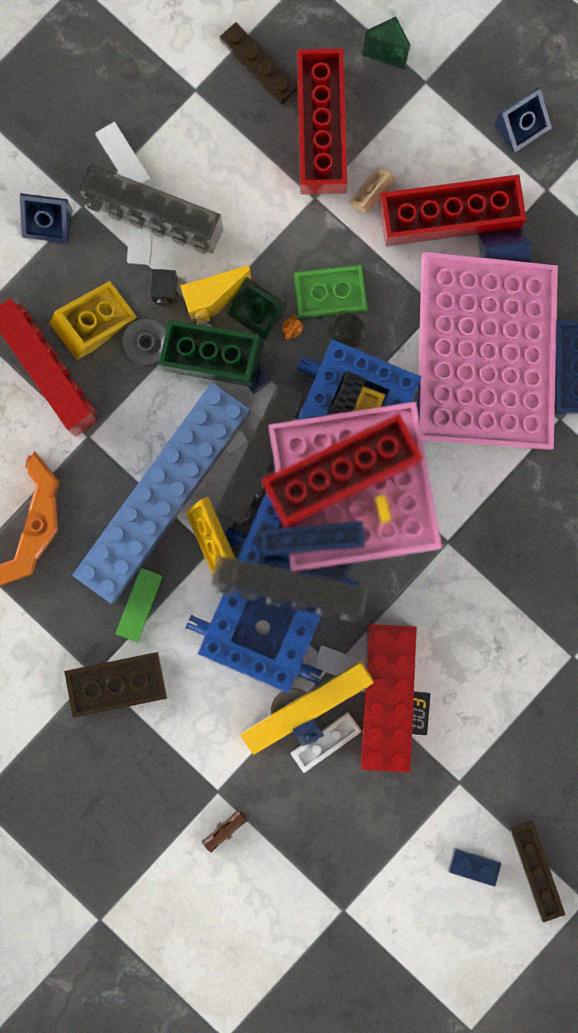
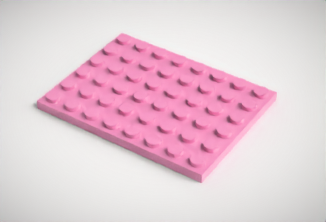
M429 252L422 254L418 375L422 378L418 385L417 412L423 441L541 450L554 449L558 265Z

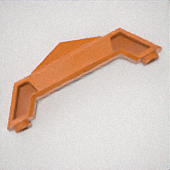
M35 451L32 456L29 455L25 464V468L28 469L27 474L36 484L15 558L0 564V586L32 575L37 559L40 558L58 533L56 494L60 481Z

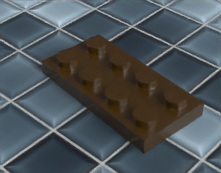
M159 652L64 671L73 718L167 699Z

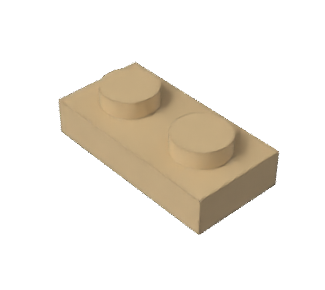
M376 168L350 200L349 204L353 209L368 213L375 206V203L380 198V194L388 190L390 184L395 180V176L390 171Z

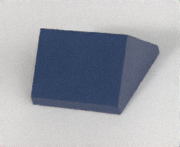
M539 87L502 110L497 117L494 126L513 152L520 150L552 129L541 88Z
M21 193L22 238L68 243L73 212L68 200Z
M524 227L477 234L481 258L531 263V240Z

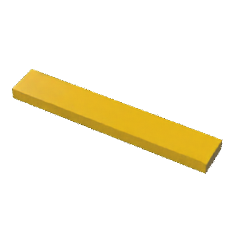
M359 661L243 731L240 736L254 755L293 732L294 728L315 719L374 683V680L362 662Z

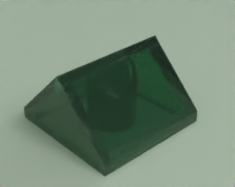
M396 16L366 30L362 56L405 70L411 44Z
M246 277L228 315L266 339L286 312V303Z

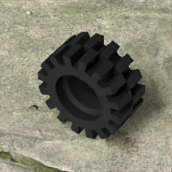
M347 371L335 395L330 412L335 414L353 412L362 392L365 378Z

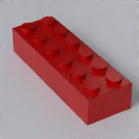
M344 48L297 49L300 194H346L347 152Z
M520 174L382 192L379 198L385 246L522 228L527 220Z
M9 298L0 304V334L65 428L76 437L98 422L95 417L98 412L87 398H82L85 393L73 378L69 380V377L72 376L60 359L56 361V358L59 356L47 340L42 341L46 337L34 321H31L32 317L25 307H23L20 301L16 304Z
M399 413L263 478L262 484L283 527L289 528L420 465L423 457Z
M367 624L365 668L373 678L374 683L364 689L360 762L362 770L411 771L416 626Z

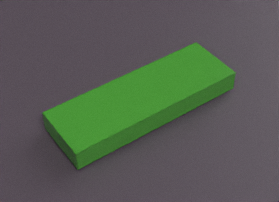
M143 568L140 569L115 634L139 642L164 576Z

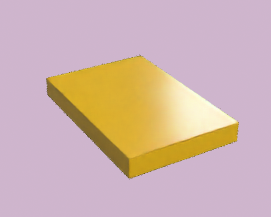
M209 497L201 499L185 511L211 574L216 575L236 564L237 561Z

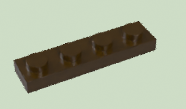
M237 22L219 36L222 44L280 105L297 91V85Z
M531 820L509 828L541 921L544 923L566 915L534 822Z

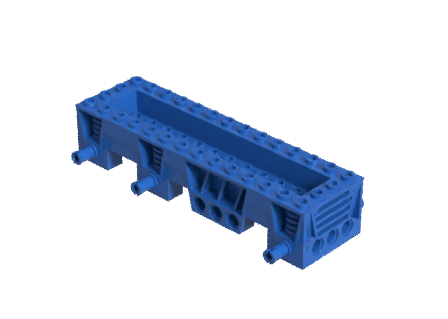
M332 339L322 364L305 356H302L300 359L301 362H299L297 370L306 372L316 378L298 420L327 416L347 371L365 378L363 387L385 395L381 407L412 403L422 377ZM266 493L248 536L230 527L226 531L227 534L235 537L232 538L225 535L228 543L242 548V551L211 623L191 614L189 621L196 623L197 626L187 622L185 629L205 636L197 653L198 655L289 693L297 676L317 685L319 678L310 674L313 673L317 676L322 674L323 670L303 663V658L331 591L336 588L354 597L356 590L349 588L348 585L357 589L360 582L346 578L344 584H341L311 570L292 572L290 561L279 556L264 557L263 550L252 545L261 521L279 529L282 528V523ZM279 576H284L289 581V586L285 590H279L275 586V580ZM262 620L267 621L270 625L269 632L264 635L256 631V624Z

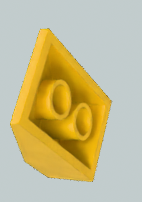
M249 265L180 285L192 324L197 322L200 325L209 322L210 318L215 317L251 283Z
M108 281L56 310L49 324L75 359L78 360L135 321L137 316L113 284Z

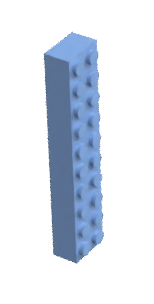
M211 382L72 576L109 603H115L251 414L250 409Z

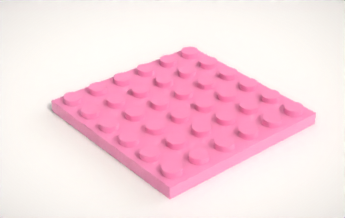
M416 402L269 425L276 472L399 413L423 457L420 465L289 527L363 521L365 548L290 554L292 572L442 548ZM380 495L386 496L391 514L390 522L383 525L379 523L374 502L375 497Z

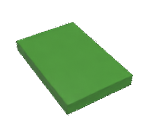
M362 265L293 272L298 319L367 312Z

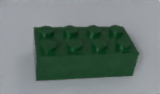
M168 320L158 365L165 372L254 388L264 342L260 335Z

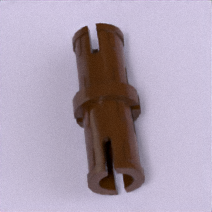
M237 809L227 820L217 824V828L201 842L212 853L226 839L230 840L233 837L232 834L248 820Z

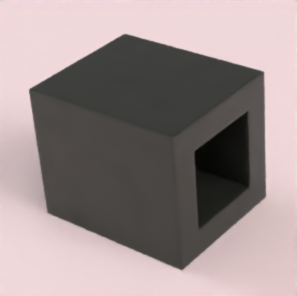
M152 269L150 296L152 301L156 302V305L170 306V303H176L178 279L176 270Z

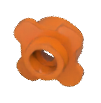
M296 314L286 319L282 326V333L285 334V339L287 340L297 338L303 330V323L297 320Z

